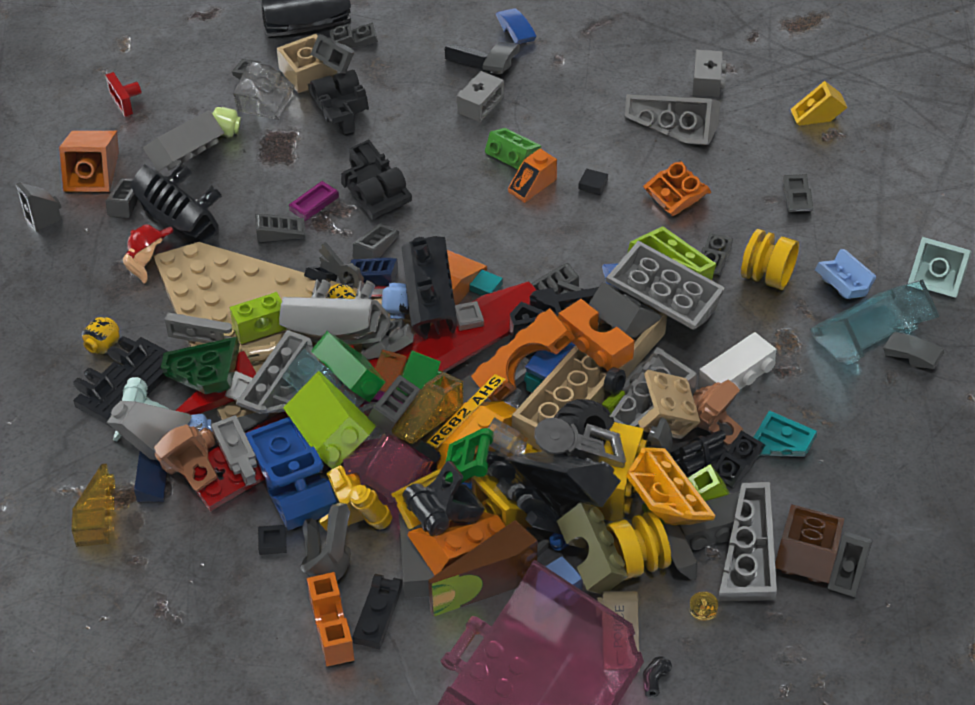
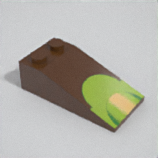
M516 520L508 524L428 580L430 613L433 616H437L516 589L523 583L533 580L537 574L538 540Z

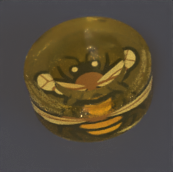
M709 592L694 594L690 599V613L693 617L702 621L714 618L718 612L717 598Z

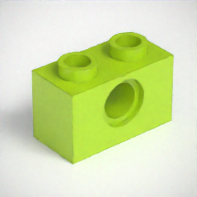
M277 292L229 307L232 326L240 344L287 330L286 327L279 325L282 300Z

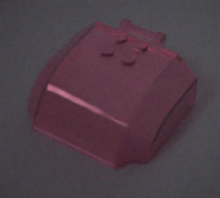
M534 560L494 624L490 626L478 617L471 616L466 623L467 628L452 650L445 653L441 659V664L446 669L456 671L459 675L452 686L447 687L438 705H618L644 663L642 654L638 652L635 644L633 624ZM480 634L484 638L466 663L460 657L475 635Z

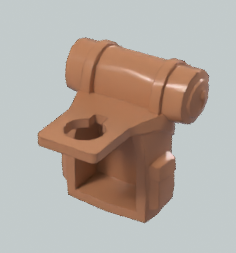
M730 380L697 389L693 394V399L700 423L694 428L699 427L714 433L720 430L717 424L718 421L721 424H728L732 428L733 433L729 436L726 435V439L723 442L726 446H729L737 438L740 431H743V428L729 417L725 411L740 389Z
M187 424L176 427L165 434L154 446L156 451L154 455L160 462L161 468L171 475L175 472L185 475L196 492L217 478V474L208 459L209 449L216 444L214 434L210 429L205 427L198 431L194 426L190 427ZM198 465L200 468L207 469V476L201 481L194 479L196 472L194 468Z

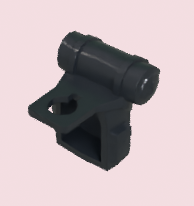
M446 461L437 478L426 488L422 484H412L404 490L402 495L407 509L415 514L421 522L423 530L429 532L431 536L444 533L449 528L450 521L454 523L477 522L485 509L466 484H461L463 475L452 461ZM449 472L453 474V482L445 481L446 475Z

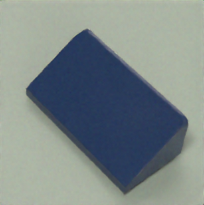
M140 451L134 487L137 502H164L167 472L161 468L158 460L149 459Z

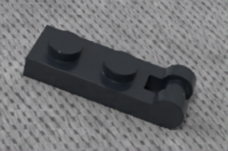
M374 574L370 591L352 636L354 644L376 649L381 648L402 590L403 579L393 578V580L385 579L384 575ZM382 589L390 591L388 595L380 593Z

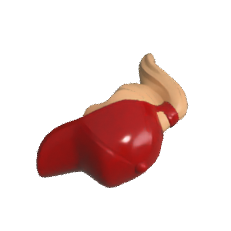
M145 224L130 232L131 235L127 242L128 251L123 257V262L126 268L144 284L147 283L148 279L144 267L150 261L155 246L160 244L166 235L173 232L172 227L158 230L151 225Z

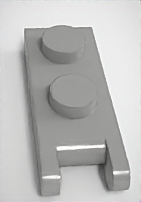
M168 313L165 318L168 337L201 343L232 338L224 336V333L232 332V325L227 322Z

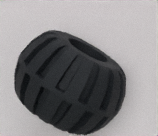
M589 399L570 401L554 416V418L562 419L569 425L574 424L578 434L584 435L587 424L610 430L615 422L614 418L609 416L611 413L607 408ZM589 436L590 438L603 441V444L605 445L606 440Z

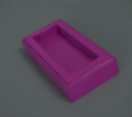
M321 181L289 204V211L307 221L339 198V191Z

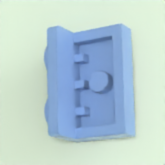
M840 249L836 258L832 261L818 262L815 271L822 276L823 281L834 286L838 293L847 299L865 297L876 279L875 274L845 249Z

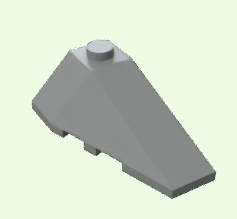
M627 94L624 117L687 144L709 145L719 124L721 102L711 98Z

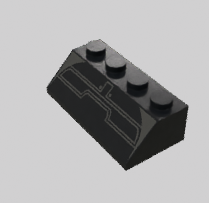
M546 451L512 455L508 459L542 493L597 507L604 506L621 482L614 474V468L604 461L598 463L589 458L584 460L574 455H556Z

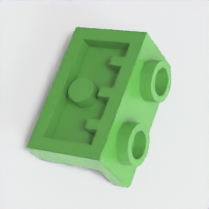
M507 128L490 131L485 153L519 170L524 159L538 149H541V145Z

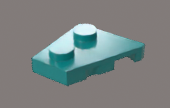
M769 410L754 438L766 445L759 456L805 457L817 437V431Z

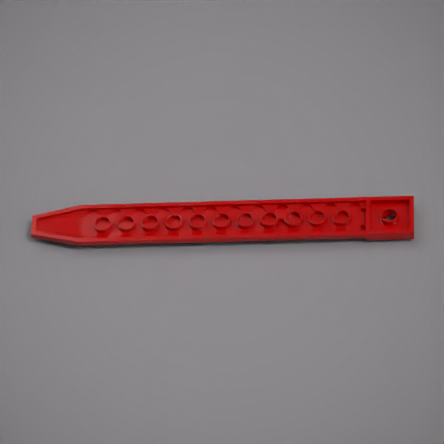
M528 281L475 299L474 301L478 302L482 313L484 326L459 331L457 326L453 334L449 330L446 319L440 320V335L437 334L434 324H432L427 340L415 334L413 342L406 347L389 355L370 360L371 365L386 381L380 391L386 392L396 378L402 375L406 360L411 351L441 361L438 370L445 373L510 335V313L520 302L530 305V295L536 291L535 287ZM340 379L332 382L367 417L369 416L373 408L362 404L361 396L350 390ZM280 412L248 432L289 416L286 412ZM220 446L208 452V459L215 472L224 473L223 479L219 480L216 478L196 493L211 512L265 480V477L257 463V467L253 468L256 474V483L246 486L241 473L234 475L233 471L230 470ZM199 465L194 468L196 471L194 479L196 481H201L207 476L206 468H200Z

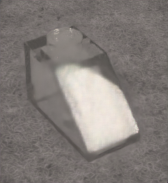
M494 417L488 429L494 432V439L489 447L508 459L512 455L523 454L528 438Z

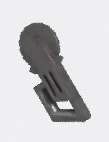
M553 417L539 422L535 428L534 438L536 444L547 453L557 455L566 452L568 456L574 455L584 459L589 458L598 463L604 461L609 465L619 468L625 466L626 458L619 433L587 424L584 435L578 434L574 424L569 425L562 419ZM589 436L609 441L613 455L605 452L603 441L590 438Z

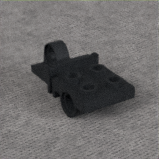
M352 69L346 73L334 74L333 77L327 76L312 80L308 84L309 93L324 112L326 122L328 123L329 120L332 124L338 122L343 134L354 132L353 114L362 112L365 109L369 110L365 88L359 84L355 70Z
M369 139L349 148L351 168L341 173V184L344 188L348 187L372 220L412 201V194L406 188V181L401 170L397 167L391 168L389 166L390 161L388 159L385 160L384 153L380 154Z

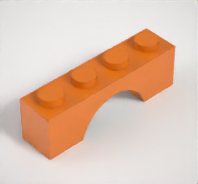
M549 308L546 312L540 313L531 325L520 330L510 343L500 347L489 361L479 365L471 377L480 388L494 374L505 378L487 397L491 401H503L517 389L515 372L524 357L536 351H548L557 355L575 339V336Z

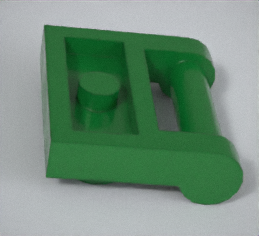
M482 428L449 444L446 461H452L463 475L461 483H464L473 476L484 477L487 474L488 451L494 439V432L491 429ZM478 446L476 460L473 461L475 449ZM452 472L446 475L445 481L453 482Z

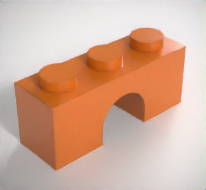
M582 299L558 313V317L575 336L572 343L581 352H585L600 367L609 371L612 367L620 368L633 359L635 340L617 326L608 332H597L599 312Z
M335 572L307 578L309 598L326 667L354 661L352 638L347 619L344 618Z

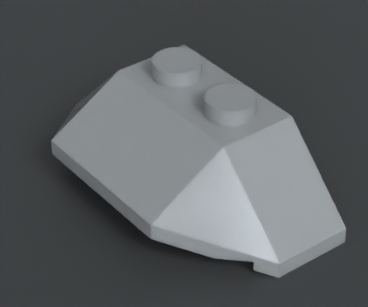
M287 330L236 401L237 405L259 414L286 412L283 407L318 371L322 373L317 357L311 352L313 349L311 339Z

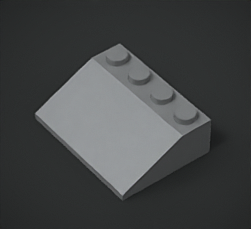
M637 241L605 280L693 330L705 323L712 315L725 287L640 241Z

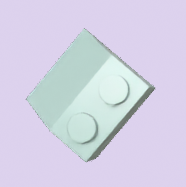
M922 237L908 284L956 298L965 277L972 251Z

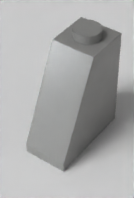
M120 401L113 408L112 415L107 423L149 459L158 460L154 455L156 452L154 446L172 429L188 425L192 416L187 413L140 402Z

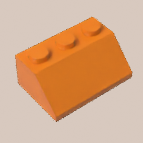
M483 512L477 522L454 523L450 521L449 528L440 535L431 536L422 527L409 531L407 535L433 574L436 575L506 526L498 515Z

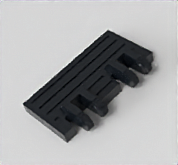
M122 336L118 343L127 352L116 348V346H111L107 350L110 357L117 362L114 361L103 373L92 368H87L84 371L86 378L95 385L84 379L82 380V378H77L73 382L76 389L83 393H80L73 400L75 407L110 426L107 421L112 415L113 408L122 401L124 387L130 378H141L147 384L146 392L148 396L167 377L163 374L161 363L164 353L169 351L143 337H140L135 342Z
M488 451L487 463L489 474L499 481L496 486L509 500L517 502L520 510L525 511L527 514L526 521L533 527L562 534L557 520L563 516L542 492L504 455Z

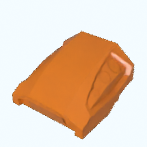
M682 161L675 162L668 169L660 171L643 186L648 194L671 216L679 214L706 194L712 193L710 188L704 183L702 184L699 178L694 176Z

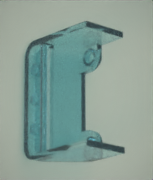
M922 279L877 293L810 328L814 339L839 363L845 362L846 365H849L864 357L862 350L892 335L893 332L903 331L904 334H908L919 328L917 324L938 318L940 315Z

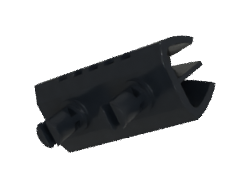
M261 0L263 24L268 37L308 32L351 22L349 15L351 13L350 0Z
M183 163L168 177H164L153 167L144 164L133 178L130 187L142 206L156 221L165 228L172 227V233L192 244L197 242L205 243L219 233V225L208 210L210 206L222 197L217 189H214L211 185L202 197L193 199L178 187L180 183L192 175L191 170L184 166Z
M441 236L416 237L401 247L411 327L420 337L427 340L430 323L433 322L437 334L440 335V320L446 319L450 332L454 334L457 327V315L446 239Z

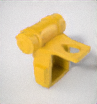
M340 465L327 473L339 502L346 503L350 510L348 526L363 520L378 530L385 529L390 525L392 515L389 507L381 503L374 489L366 488L364 481L355 471L347 470ZM328 515L324 516L319 520L320 525L326 531L328 527Z

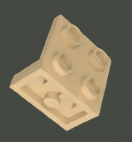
M647 370L644 376L654 408L649 410L638 421L639 427L644 428V432L650 433L651 427H657L662 417L667 420L672 437L682 439L700 423L688 380L679 376Z

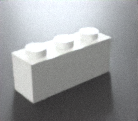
M754 332L700 368L698 386L700 388L712 386L717 382L722 383L726 380L733 382L739 389L746 385H751L756 378L763 373L770 372L774 368L777 349Z

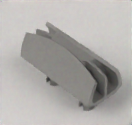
M317 279L311 298L283 297L279 317V325L286 327L287 330L309 337L311 342L318 343L326 331H329L346 344L380 342L387 333L391 322L388 313L378 300L371 299L375 285L370 281H366L365 284L359 281L355 299L327 298L331 284L326 280H322V283H320Z

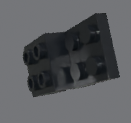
M599 287L562 294H555L553 288L534 291L530 295V305L520 302L510 313V342L520 330L531 325L540 313L546 312L549 308L558 316L559 312L580 299L589 304ZM536 352L530 353L526 356V358L534 356Z

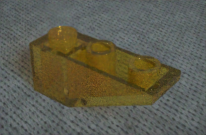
M442 372L427 382L392 428V434L413 444L456 413L463 405V381Z
M107 463L100 465L72 509V534L76 547L109 544V535L114 532L113 516H110V511L115 510L114 496L111 495V490H115L114 474H109Z

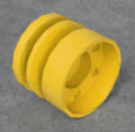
M756 229L744 251L741 276L746 279L752 277L753 281L759 282L766 273V285L783 290L791 278L797 261L799 241L781 236L775 244L774 233L768 232L766 235L765 230Z
M652 511L645 512L643 516H634L632 518V526L625 519L606 525L607 530L614 538L613 544L617 553L625 562L624 568L628 575L625 580L641 576L644 573V566L648 571L654 572L658 568L664 569L671 565V550L667 534L661 520Z

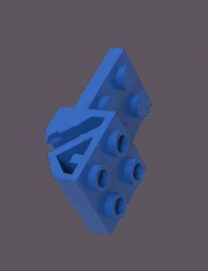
M290 417L245 433L255 453L256 461L266 479L267 491L287 530L303 525L306 519L312 518L317 520L328 515L331 506L337 504L330 481L321 478L319 474L320 470H323L324 467L315 447H310Z

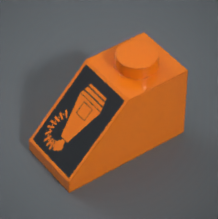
M538 149L524 159L508 187V192L524 203L557 180V159L544 150Z

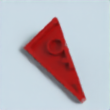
M241 351L238 353L234 372L236 371L254 378L256 371L246 353ZM197 390L175 411L190 415L201 414L236 400L226 397V391L204 394Z

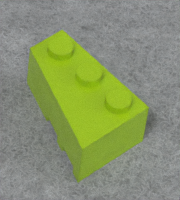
M663 226L630 241L628 252L637 241H640L710 280L713 278L716 263Z

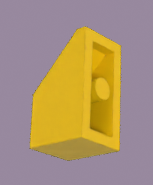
M824 81L792 107L791 112L796 124L801 126L831 122L848 107L842 94Z

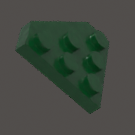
M237 337L165 352L161 369L165 376L204 394L224 392L231 389L240 347Z

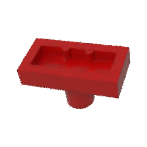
M114 72L106 74L109 93L125 117L132 115L133 110L130 98L142 94L139 83L136 81L122 86Z

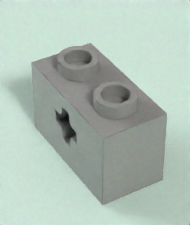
M696 50L693 95L719 97L720 88H725L726 75L722 74L726 72V60H722L723 51Z
M481 71L475 78L470 80L463 90L458 92L456 96L457 113L481 122L504 98V80Z

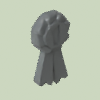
M324 242L321 245L322 248L319 249V252L322 254L319 257L321 261L320 267L335 273L341 284H349L358 289L359 281H364L360 268L354 266L353 263L344 264L332 248Z

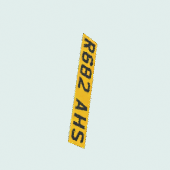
M494 374L427 443L437 448L505 378Z

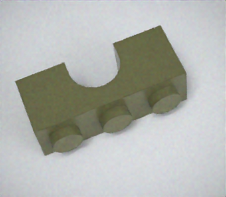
M580 502L557 520L566 544L582 549L589 545V554L586 560L577 566V569L587 591L603 595V591H610L628 577L624 568L625 562L617 553L613 544L614 538L603 522L604 516L602 512L595 506Z

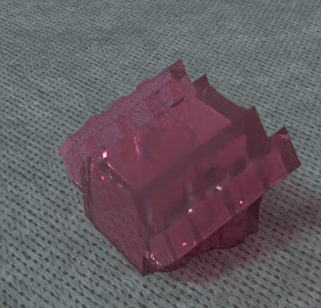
M383 433L381 438L364 441L343 459L346 475L359 473L361 485L367 484L388 498V503L396 502L395 497H392L391 493L432 473L429 470L433 463L431 459L390 433Z

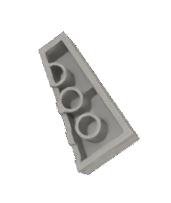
M770 482L742 483L719 592V602L776 600L777 586Z

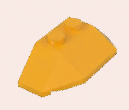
M504 401L482 402L437 448L434 447L441 455L436 463L437 470L442 469L445 465L449 444L482 428H488L494 432V439L489 446V451L495 452L512 432V415L517 409ZM478 446L475 449L474 459L477 455ZM472 477L465 481V483H469Z
M643 447L626 477L654 514L670 525H692L714 520L716 515L665 448Z

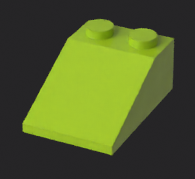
M320 371L283 407L310 447H315L319 457L331 469L338 467L376 427Z

